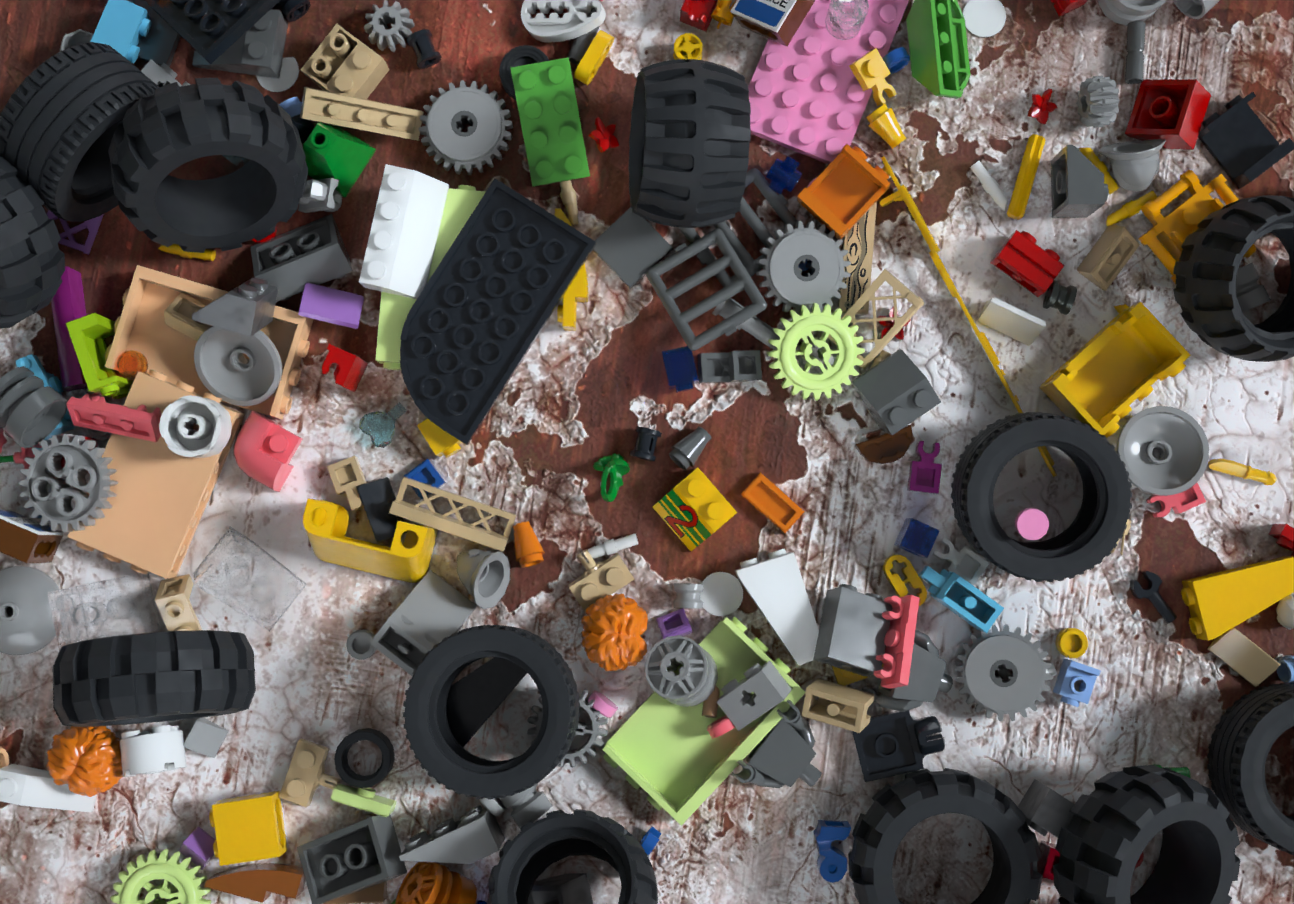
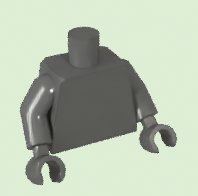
M915 630L908 686L888 689L881 686L880 680L877 691L881 692V695L876 694V691L870 686L862 687L861 690L875 694L871 705L879 703V707L905 712L920 707L923 702H933L938 691L949 692L953 685V679L950 675L944 674L946 661L938 657L939 650L930 637Z
M787 700V703L790 705L788 711L781 712L777 709V713L782 719L746 758L748 764L738 760L737 763L743 767L742 771L738 774L732 772L731 775L741 783L750 782L761 787L781 788L784 785L791 787L800 778L812 787L821 777L822 772L810 764L816 752L812 749L815 739L809 722L801 716L799 709L791 700Z

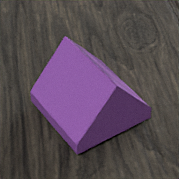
M683 608L656 619L663 639L670 636H686L693 633Z
M197 827L182 843L179 852L187 858L191 857V861L195 865H200V869H204L214 856L213 843L215 839L203 829Z

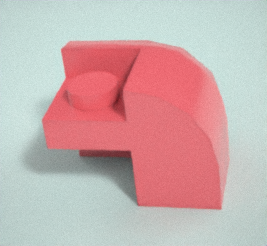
M251 411L236 439L234 447L235 460L239 468L250 478L274 491L280 492L294 467L289 463L303 439L262 414Z

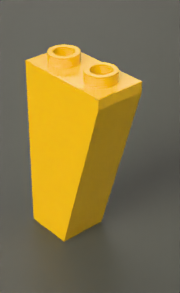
M1282 556L1183 580L1181 595L1185 605L1190 610L1189 626L1192 633L1196 635L1197 639L1213 640L1294 593V556Z

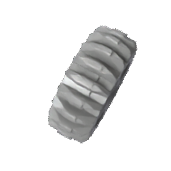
M587 689L583 690L581 697L579 696L580 706L589 714L593 726L586 725V723L578 720V728L575 734L583 736L588 734L591 737L583 746L568 750L558 764L559 767L564 766L565 759H569L572 768L575 767L576 757H579L580 761L586 764L588 760L585 753L588 752L590 756L595 757L597 751L593 745L601 748L604 746V742L597 738V736H607L608 730L599 728V725L607 724L608 718H598L600 711H596L592 707L595 700H591L589 703L585 700L589 692ZM540 696V697L538 698V700H539L540 704L542 705V699H541V696ZM533 705L531 710L538 717L530 716L528 718V723L536 725V727L527 730L528 735H538L542 723L543 708Z

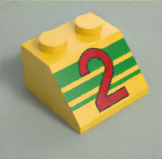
M698 467L653 506L654 510L690 551H693L737 513Z

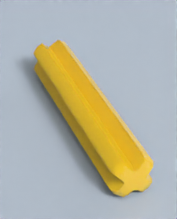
M1032 134L1028 138L1007 211V216L1020 220L1024 217L1046 141L1043 136Z

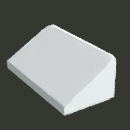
M995 297L985 303L978 318L979 323L1026 345H1031L1047 324L1045 323L1046 321Z

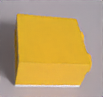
M280 790L221 799L212 804L209 820L211 827H215L216 839L213 843L215 857L219 858L220 866L280 857L288 850L282 799L279 797Z

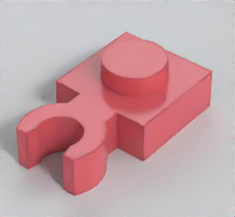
M1198 483L1178 494L1168 496L1153 495L1146 500L1147 503L1158 501L1161 504V510L1153 514L1154 518L1168 515L1171 508L1175 514H1180L1206 502Z

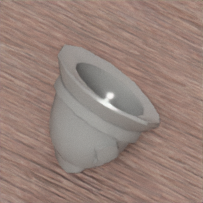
M1166 139L1114 143L1103 146L1098 150V153L1109 158L1115 179L1121 187L1130 191H1142L1151 184L1154 176L1158 174L1160 165L1159 150L1165 144Z
M470 549L467 552H461L457 556V574L462 584L467 588L468 593L473 596L475 604L482 609L495 607L505 594L510 581L508 557L501 551L493 553L479 549Z

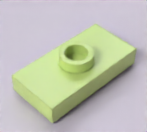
M339 784L333 789L330 798L332 801L384 817L389 816L394 811L397 802L376 795V790L372 788L356 789L343 784Z

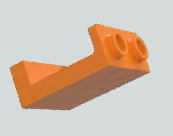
M848 144L842 148L841 153L808 188L805 187L797 195V202L821 224L825 225L827 230H833L835 232L834 236L838 240L847 234L890 186L888 174L877 165L873 168L866 161L867 156L857 146L851 148Z

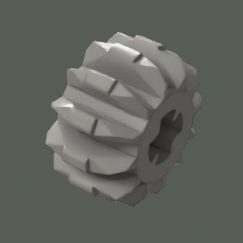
M387 0L383 1L382 8L373 4L372 8L375 13H366L365 18L369 23L364 25V30L369 34L368 39L371 44L377 43L379 50L382 51L389 46L390 50L395 52L396 44L406 48L404 38H408L413 34L410 29L415 26L413 19L409 18V10L407 8L401 9V5L397 1L391 7ZM393 23L391 24V29H385L388 28L387 24Z
M1093 76V78H1088L1081 83L1080 91L1077 93L1078 102L1076 104L1078 105L1077 113L1080 115L1082 124H1086L1087 127L1093 126V128L1115 122L1116 114L1119 112L1118 103L1120 101L1118 98L1119 89L1116 88L1115 80L1110 79V77Z

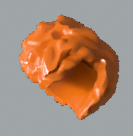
M616 593L614 596L606 595L603 599H597L595 603L590 604L586 608L587 616H584L581 620L584 629L581 632V637L583 638L581 644L589 660L592 663H598L599 667L604 668L608 672L617 671L618 669L625 670L628 666H636L647 653V644L640 636L647 630L648 614H646V611L638 606L634 599L625 598V595L622 593Z
M71 726L70 729H65L61 734L53 736L54 741L51 744L53 748L47 750L49 761L46 766L55 784H68L69 791L92 797L100 792L103 793L111 789L123 777L119 741L121 739L117 738L116 734L111 732L106 726Z

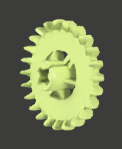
M813 303L811 312H809L805 305H801V315L790 310L791 321L780 318L785 328H773V331L779 338L768 340L771 345L776 347L775 350L767 352L768 356L776 358L775 361L769 363V367L780 369L773 377L775 379L785 378L781 384L783 389L793 385L791 389L793 396L802 390V398L804 400L809 397L811 392L816 401L820 399L821 392L828 399L831 398L832 389H835L839 394L842 393V383L848 386L851 385L848 376L859 375L854 369V365L863 364V361L857 358V355L865 352L864 348L857 347V344L863 341V337L854 336L859 328L858 325L848 327L851 316L847 315L840 319L842 310L837 308L831 314V306L829 304H825L822 312L817 303ZM824 331L820 338L814 337L811 332ZM829 334L835 340L837 349H830L829 345L825 342ZM802 338L803 342L800 346V350L796 351V346L799 340ZM810 342L819 348L817 350L819 359L810 355L813 352ZM831 354H837V357L833 365L831 366L828 362L831 357ZM795 355H801L806 361L804 370L798 365ZM812 365L818 366L821 370V373L808 372Z
M168 849L163 850L159 858L156 855V850H152L149 852L147 860L144 854H140L137 857V865L134 861L128 862L126 866L128 873L121 871L118 874L119 879L123 883L116 882L113 884V889L119 894L110 897V900L117 904L212 903L211 900L202 898V896L211 891V888L200 887V884L207 879V876L197 878L195 876L201 866L197 865L189 869L191 857L186 858L180 863L179 851L174 853L169 859ZM164 879V883L157 887L149 883V881ZM144 887L148 894L145 898L139 899L141 890ZM160 896V898H166L170 900L168 902H165V900L154 899Z

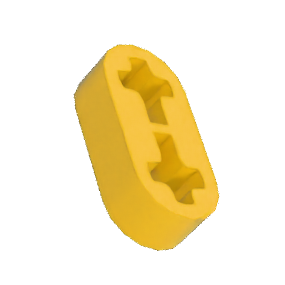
M603 30L597 33L577 66L574 74L575 79L586 85L592 81L613 45V36Z
M902 555L889 556L883 564V572L896 595L900 598L909 593L905 586V583L908 582L911 588L919 589L920 592L916 596L920 598L919 606H921L927 598V591L911 562ZM894 560L897 563H904V567L901 569L905 576L903 580L899 574H891L890 569L893 568L892 562Z

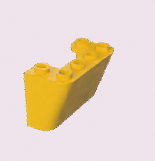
M307 499L303 515V525L314 554L318 559L409 583L420 582L427 574L438 533L437 529L425 525H414L397 521L392 545L387 547L347 537L349 513L344 506L325 500ZM405 531H407L404 543L402 545L401 536Z

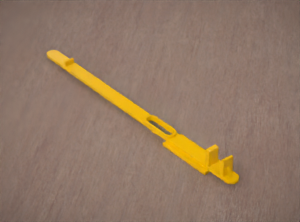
M881 157L884 163L882 169L889 177L891 176L898 191L882 199L880 205L884 207L893 201L905 202L931 250L929 254L952 297L957 298L1018 413H1023L1017 402L1019 401L1017 395L1014 396L1003 376L1005 375L1004 371L1000 370L998 366L1000 363L985 333L980 332L943 265L938 255L940 249L906 186L900 185L886 157ZM1046 446L1037 447L1052 476H1057L1053 468L1055 462Z

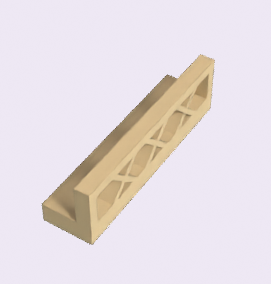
M405 476L402 479L396 500L393 501L389 511L390 514L502 552L505 550L516 518V514ZM408 485L418 488L424 498L423 501L415 505L402 501ZM425 491L433 493L435 495L428 498ZM439 496L448 499L452 510L444 514L437 513L430 501ZM454 501L462 503L463 505L456 507ZM426 503L429 509L420 506ZM467 506L474 507L481 519L471 524L464 522L459 510ZM482 510L492 514L485 517ZM455 513L457 519L449 517L448 515ZM496 515L509 519L504 535L491 531L487 520ZM483 522L485 528H482V527H479V526H476V525H478V524H480V523Z

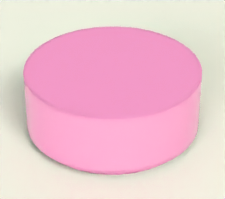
M1026 508L1017 515L1015 528L1022 537L1028 540H1038L1047 533L1049 521L1042 511L1036 508Z
M594 691L588 698V703L591 700H595L592 707L596 711H600V714L607 718H612L618 710V707L610 699L598 691Z

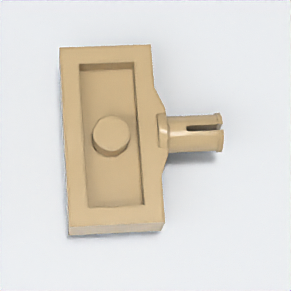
M585 549L583 554L588 561H586L581 552L577 555V558H579L586 570L581 577L570 583L568 587L583 610L586 611V608L590 604L595 603L597 599H603L606 595L615 593L633 581L634 577L618 553L605 561L596 563L588 549Z
M299 739L279 797L308 807L311 804L314 792L320 785L334 789L340 783V778L324 773L325 761L330 748L305 739Z

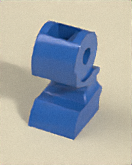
M818 820L817 828L813 831L817 844L816 847L820 854L817 859V866L823 879L828 882L840 881L847 871L848 863L844 852L831 844L834 840L844 841L849 836L851 826L848 821Z

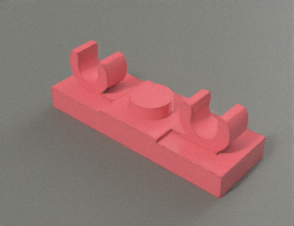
M88 393L81 399L71 397L66 403L74 426L157 442L161 437L158 424L162 414L158 407L150 413L147 412L146 406L143 404L135 410L118 404L106 403L103 396L97 402L92 401L91 395Z
M912 594L900 598L898 596L884 598V602L891 604L893 609L892 611L882 613L884 619L890 620V626L884 638L886 645L885 653L876 656V660L883 662V670L874 671L873 675L881 679L882 687L888 689L908 686L920 600L919 597Z

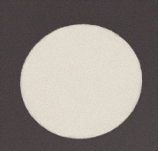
M969 0L963 10L966 28L972 34L979 37H990L997 34L1003 28L1006 21V11L999 0Z
M285 57L282 59L279 79L256 76L257 80L263 88L269 91H285L298 78V63L294 57Z
M715 572L707 576L701 583L703 584V591L700 593V600L703 602V608L710 614L727 616L735 612L741 605L743 589L738 579L726 572Z

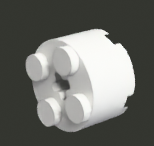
M189 395L181 397L172 404L170 403L164 409L160 418L159 430L168 445L167 447L175 454L184 457L207 458L219 454L228 443L232 430L231 416L218 402L208 398ZM194 423L199 425L198 431L193 429Z
M166 725L152 728V734H150V731L140 732V730L121 733L122 739L119 741L123 777H132L141 773L147 775L187 767L183 731L180 730V726Z

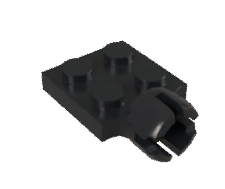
M909 710L905 712L894 711L870 717V723L860 733L852 731L864 781L869 782L924 769L923 758L926 755L938 753L945 749V740L942 734H940L942 728L938 719L935 716L914 719L910 716Z

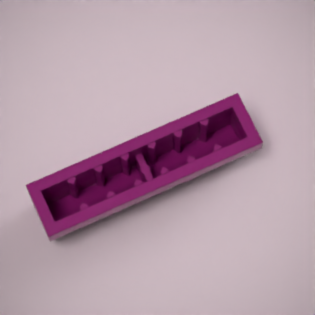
M65 266V271L61 276L63 282L52 298L51 306L62 390L74 391L87 389L88 387L66 323L86 316L81 273Z

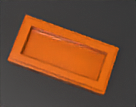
M761 472L740 494L784 534L805 512Z

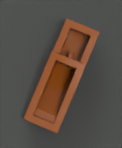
M264 863L235 867L216 873L206 880L204 887L263 903L271 896V892L296 899L303 892L306 880L303 869L300 866Z

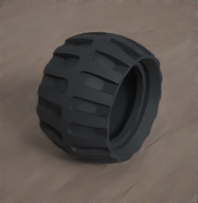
M696 59L663 61L640 69L634 89L629 137L630 206L634 214L658 224L680 228L711 226L735 217V213L739 211L742 195H744L751 137L749 89L743 75L723 65Z
M1268 195L1232 202L1205 217L1197 225L1198 229L1188 235L1181 246L1183 250L1179 261L1175 262L1173 274H1176V288L1173 289L1175 301L1180 305L1183 311L1180 314L1188 327L1197 333L1203 342L1221 353L1234 358L1256 362H1272L1294 357V198ZM1270 232L1280 239L1289 254L1291 279L1288 293L1278 310L1264 322L1253 325L1243 315L1236 297V274L1242 258L1258 238Z
M581 809L574 810L572 814H567L562 810L552 811L546 814V818L536 822L531 820L520 827L521 832L512 841L507 840L500 850L499 863L492 868L488 882L489 898L487 904H528V897L536 879L552 863L568 856L590 855L608 862L619 873L622 887L618 904H658L655 873L645 850L638 840L622 825L611 818L600 817L592 811Z

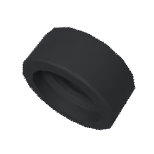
M371 728L358 729L344 737L337 746L334 756L335 769L340 778L350 786L357 788L372 787L385 779L392 770L395 760L394 747L389 738L382 732ZM362 740L375 743L382 752L380 768L375 773L366 776L352 771L347 759L352 745Z

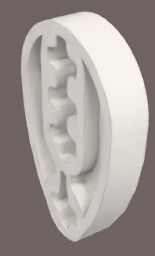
M524 0L521 8V19L525 28L533 38L546 43L566 41L587 34L600 26L606 17L605 9L599 0ZM566 8L569 13H564L563 18H560L558 14L563 13V9ZM591 8H595L596 12H593L591 17L588 18L586 13H590ZM536 9H539L541 13H537L535 18H532L531 14H535ZM550 9H553L555 13H550L549 18H546L544 14H548Z

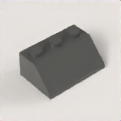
M332 214L278 235L265 243L251 246L254 277L264 279L269 282V285L278 287L276 302L286 301L293 295L303 292L306 283L320 285L332 279H340L353 271L349 254Z

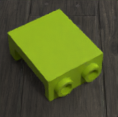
M92 313L66 323L88 390L102 396L112 397L113 399L127 397L134 381L117 376L115 370L105 367L107 347L104 338L115 335V321Z

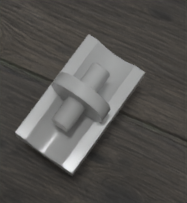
M334 178L307 180L303 197L299 201L298 211L304 213L337 211L342 204V196L335 189L338 186L339 180Z

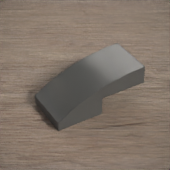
M760 350L700 353L697 355L699 384L762 380Z

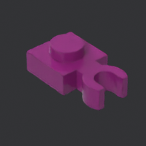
M918 441L916 453L920 458L919 461H910L907 491L939 494L942 464L934 463V458L940 452V444L933 443V450L928 454L923 450L924 441Z

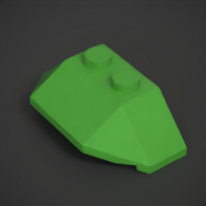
M915 0L906 19L912 77L935 96L958 99L962 97L963 90L971 75L965 18L958 1Z

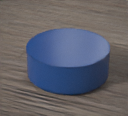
M904 47L892 50L882 59L890 73L894 74L902 70L909 63L910 56Z

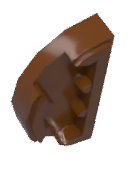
M908 425L894 435L886 433L855 444V447L859 454L869 462L877 464L895 462L903 457L910 447L913 438L912 427Z

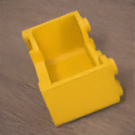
M1139 302L1114 317L1043 382L1039 388L1066 417L1086 423L1091 428L1099 431L1100 435L1108 438L1119 429L1120 426L1117 422L1132 410L1129 405L1136 399L1141 401L1154 390L1151 385L1158 379L1163 381L1168 376L1173 378L1186 367L1183 362L1191 355L1143 303Z

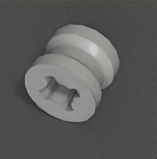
M674 583V590L677 592V598L673 604L674 608H703V602L700 600L703 584Z

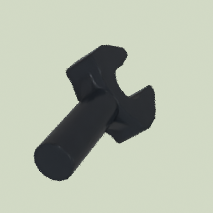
M1142 571L1144 578L1148 581V587L1144 590L1136 580H1130L1132 595L1137 599H1149L1167 624L1171 623L1177 616L1159 594V586L1162 583L1161 578L1152 572Z

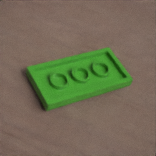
M569 57L511 67L532 186L589 177L590 173Z

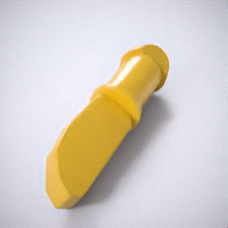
M1220 458L1212 459L1208 462V466L1212 470L1243 477V479L1262 482L1264 485H1272L1277 480L1275 474L1270 471L1266 472L1255 469L1250 465L1246 466L1232 460Z

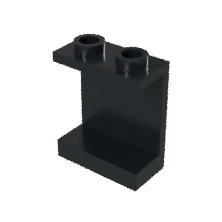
M1251 92L1245 98H1242L1239 94L1224 105L1227 109L1224 114L1220 116L1215 112L1203 121L1202 125L1205 128L1198 135L1199 140L1238 189L1252 182L1294 150V142L1290 138L1279 144L1247 104L1256 97L1254 92Z

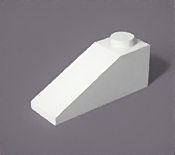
M17 764L0 768L1 802L20 806L93 812L97 794L92 797L75 794L69 791L68 784H55L53 777L49 775V771Z

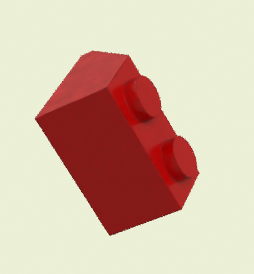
M1197 79L1143 80L1125 134L1141 141L1166 139L1165 144L1162 146L1165 149L1194 150L1211 94Z

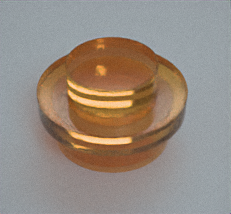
M130 350L124 352L119 357L117 368L121 376L134 380L138 371L147 372L148 361L142 353Z

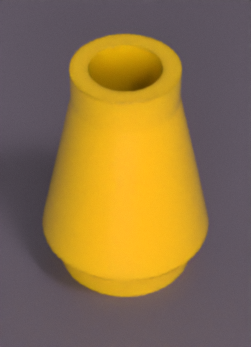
M885 103L866 117L870 123L868 126L886 141L892 149L906 139L892 107L888 108Z

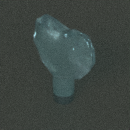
M399 402L388 413L378 411L365 414L360 419L359 428L363 433L370 435L371 441L376 447L385 448L394 437L395 421L407 410Z

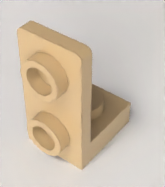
M190 574L160 581L155 602L168 631L202 630L189 600L194 584Z

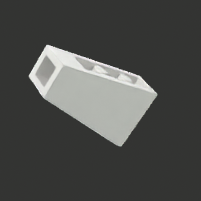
M784 548L768 553L769 559L759 563L757 558L740 562L741 568L735 570L736 576L795 663L802 665L814 661L819 629L794 552L786 554Z

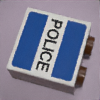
M737 0L730 12L741 27L788 46L815 0Z
M0 509V552L25 563L52 562L64 532L60 530L52 531L50 526H41L40 522L15 511Z

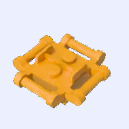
M1187 170L1180 175L1179 181L1155 200H1149L1141 207L1142 212L1153 224V227L1138 238L1143 246L1147 244L1172 275L1170 279L1175 285L1176 274H1173L1175 262L1179 261L1183 250L1181 248L1183 242L1188 235L1198 229L1197 225L1205 217L1224 207L1218 198L1213 199L1209 194L1215 190L1226 205L1239 200L1226 185L1227 179L1222 173L1203 187L1199 183L1198 176L1192 170ZM1187 189L1192 196L1163 217L1160 210ZM1254 244L1244 254L1243 258H1248L1256 252Z

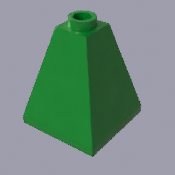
M323 122L317 123L303 145L308 176L314 180L326 178L339 180L338 186L335 189L343 198H346L376 151L375 148L338 125Z

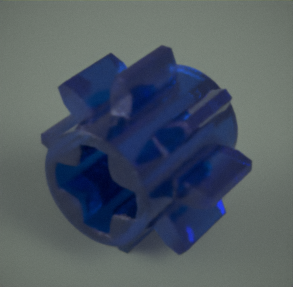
M787 156L785 161L777 158L766 175L771 180L769 187L780 195L784 189L792 192L803 174L797 170L800 163Z

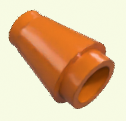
M527 521L514 525L516 561L520 562L522 568L543 562L542 555L545 552L530 522Z

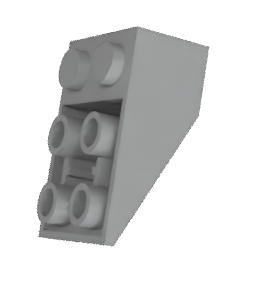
M429 570L387 619L370 644L413 676L414 669L418 668V663L426 656L425 654L431 651L433 646L440 643L442 639L458 632L477 605L432 570Z
M478 805L464 813L465 816L456 822L454 818L440 823L437 825V829L429 835L426 831H423L411 837L410 842L404 845L405 849L399 855L400 861L472 864L499 851L505 837L496 817L486 808L482 809L481 805Z

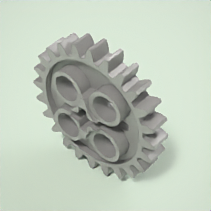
M63 434V437L53 435L51 440L41 441L42 448L33 447L31 449L35 455L34 458L25 457L24 460L30 466L29 469H20V472L27 476L26 480L18 482L19 485L26 486V491L22 492L20 497L29 498L24 508L35 509L31 518L42 517L41 526L51 525L52 531L61 529L63 532L85 530V526L96 525L94 518L101 519L105 517L101 510L102 508H112L107 498L116 497L117 494L110 491V486H115L118 482L110 480V475L117 472V470L108 469L107 465L113 459L111 457H101L105 452V448H95V440H86L83 435H75V437L74 434ZM63 456L65 458L64 468H62L61 466V459ZM47 470L54 474V476L50 475ZM87 471L90 474L89 483H87L85 480V475ZM48 483H50L51 486L50 494H48L47 492ZM81 489H83V490H85L86 492H88V493H89V496H88L86 493H84ZM72 498H74L76 502L74 510L71 507Z

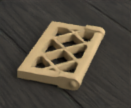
M887 269L882 271L841 318L843 319L847 315L851 316L850 323H852V326L856 325L857 322L873 321L874 339H863L860 343L875 342V347L866 357L861 354L857 355V358L863 361V364L859 365V367L864 370L924 305L922 298L913 293ZM885 281L893 287V296L875 297V292ZM906 298L912 304L903 316H898L897 299ZM893 299L894 317L877 318L876 300ZM867 301H872L873 318L856 319L855 314ZM895 320V325L883 338H878L877 321ZM829 334L827 338L836 345L835 340Z

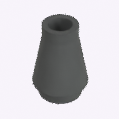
M699 426L695 431L671 447L672 451L669 453V457L683 470H687L689 466L693 467L706 444L711 440L710 434Z

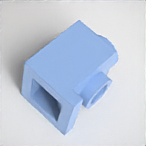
M1064 658L1053 692L1062 695L1061 702L1076 707L1079 706L1080 702L1088 704L1096 678L1100 675L1101 670ZM1077 680H1081L1079 690L1076 691L1074 683Z

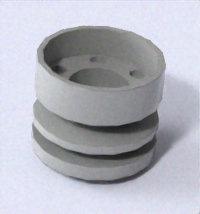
M677 635L662 639L650 650L645 662L646 679L651 689L673 704L683 707L696 706L707 700L715 690L718 680L717 665L712 656L691 638ZM678 663L684 666L679 669V675L673 672L677 670Z

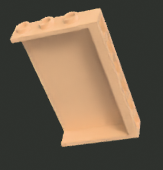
M137 265L130 288L125 291L123 296L124 307L122 314L116 319L114 324L115 336L113 342L107 347L105 352V367L136 376L138 371L149 374L150 369L167 375L166 381L176 385L177 381H181L195 387L193 392L203 396L205 392L212 394L200 380L195 368L194 351L197 341L166 325L164 311L180 292L208 305L228 293V291ZM275 306L273 321L260 331L273 342L279 352L282 362L281 381L276 391L264 402L253 406L238 407L283 420L284 414H288L292 405V397H290L292 387L298 384L301 376V369H298L301 358H305L309 350L310 342L307 339L314 319L298 315L299 312ZM243 353V356L246 359H249V357L245 353Z
M150 369L149 374L137 372L123 406L137 410L143 404L146 406L147 412L150 413L158 407L162 414L170 403L172 404L184 396L192 395L208 398L219 404L222 398L207 392L203 396L193 392L195 387L181 381H177L176 385L166 381L167 375ZM222 405L231 416V436L219 454L207 458L184 457L175 454L167 447L168 445L162 436L157 442L111 433L102 458L111 457L113 460L107 467L108 469L117 470V472L110 475V480L118 482L117 485L110 486V491L117 494L116 497L107 498L112 508H102L101 510L105 515L104 518H94L96 525L85 526V530L81 531L73 530V532H69L68 538L77 541L76 546L88 551L97 549L104 552L103 557L110 561L121 563V560L128 562L132 564L130 568L142 574L151 572L165 579L176 577L245 414ZM194 423L193 429L198 431L199 425Z

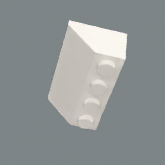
M385 165L359 283L363 287L414 299L419 297L428 282L449 184L415 170Z

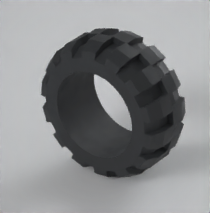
M195 78L196 84L179 87L177 82L156 89L154 98L149 101L140 98L126 111L123 123H118L108 150L110 157L109 170L114 195L118 199L119 208L128 220L139 231H143L152 241L166 247L178 244L183 251L204 253L206 248L219 247L221 252L242 247V242L253 238L260 241L274 233L276 224L279 221L287 223L297 210L307 183L308 168L305 161L306 156L298 129L292 123L291 116L269 95L263 97V94L254 86L236 80L232 85H224L218 78ZM211 155H235L251 159L240 169L214 179L186 180L168 175L186 162Z
M0 157V329L10 328L49 305L63 282L61 276L65 271V254L58 247L61 237L54 219L48 218L42 207L44 202L34 187L27 185L18 176L19 170L4 157Z
M215 630L168 631L90 639L62 646L52 667L53 708L61 724L64 726L127 725L232 714L249 709L256 691L254 651L245 634L239 632Z
M1155 765L1124 767L1123 771L1110 772L1094 782L1095 790L1090 795L1082 794L1069 811L1073 814V817L1067 829L1061 827L1055 847L1060 853L1059 863L1053 865L1054 886L1061 896L1058 899L1060 904H1230L1232 897L1228 894L1232 881H1238L1240 859L1235 855V848L1240 844L1237 828L1230 819V813L1210 788L1201 785L1198 781L1169 768H1160ZM1162 830V846L1157 864L1146 883L1130 897L1131 880L1137 861L1147 844Z
M945 768L943 771L930 772L928 769H923L905 774V780L893 786L888 783L872 797L874 803L866 814L860 813L852 832L854 843L852 851L848 853L849 876L853 881L855 896L859 904H904L897 898L893 886L892 867L896 850L904 836L916 824L931 816L945 813L964 814L980 820L987 830L992 843L993 868L990 879L982 893L971 904H1029L1031 900L1036 901L1039 899L1042 875L1037 872V861L1041 858V852L1036 834L1029 829L1025 821L1026 816L1011 798L986 780L976 778L968 772Z

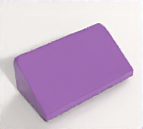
M306 283L298 315L358 329L364 297L329 287Z

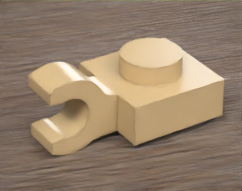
M352 456L327 466L336 494L346 493L352 510L359 511L364 509L357 487L367 483L358 458Z

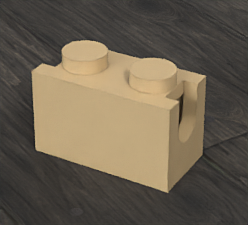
M817 678L806 688L801 716L860 733L870 723L871 716L866 714L868 707L874 701L875 694Z

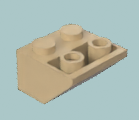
M338 24L333 27L301 68V71L323 91L367 99L390 70L384 58Z

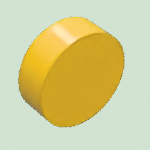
M1065 628L1056 636L1055 645L1061 655L1068 658H1078L1086 652L1088 640L1081 630Z

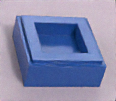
M426 459L404 475L437 488L446 483L429 459ZM412 487L418 497L423 500L424 498L420 490Z

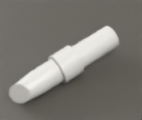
M979 160L970 167L981 182L985 192L989 193L995 203L1005 211L1008 199L999 188L995 178L991 177Z
M634 533L616 540L605 541L603 544L589 548L588 552L594 559L607 554L609 556L618 553L619 550L638 545L639 543Z

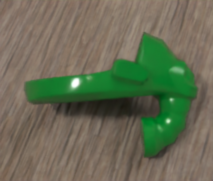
M616 453L603 456L593 464L595 470L603 471L600 492L602 499L606 502L614 501L619 487L623 486L622 476L630 471L629 463L620 454ZM608 473H610V487L608 493H606Z

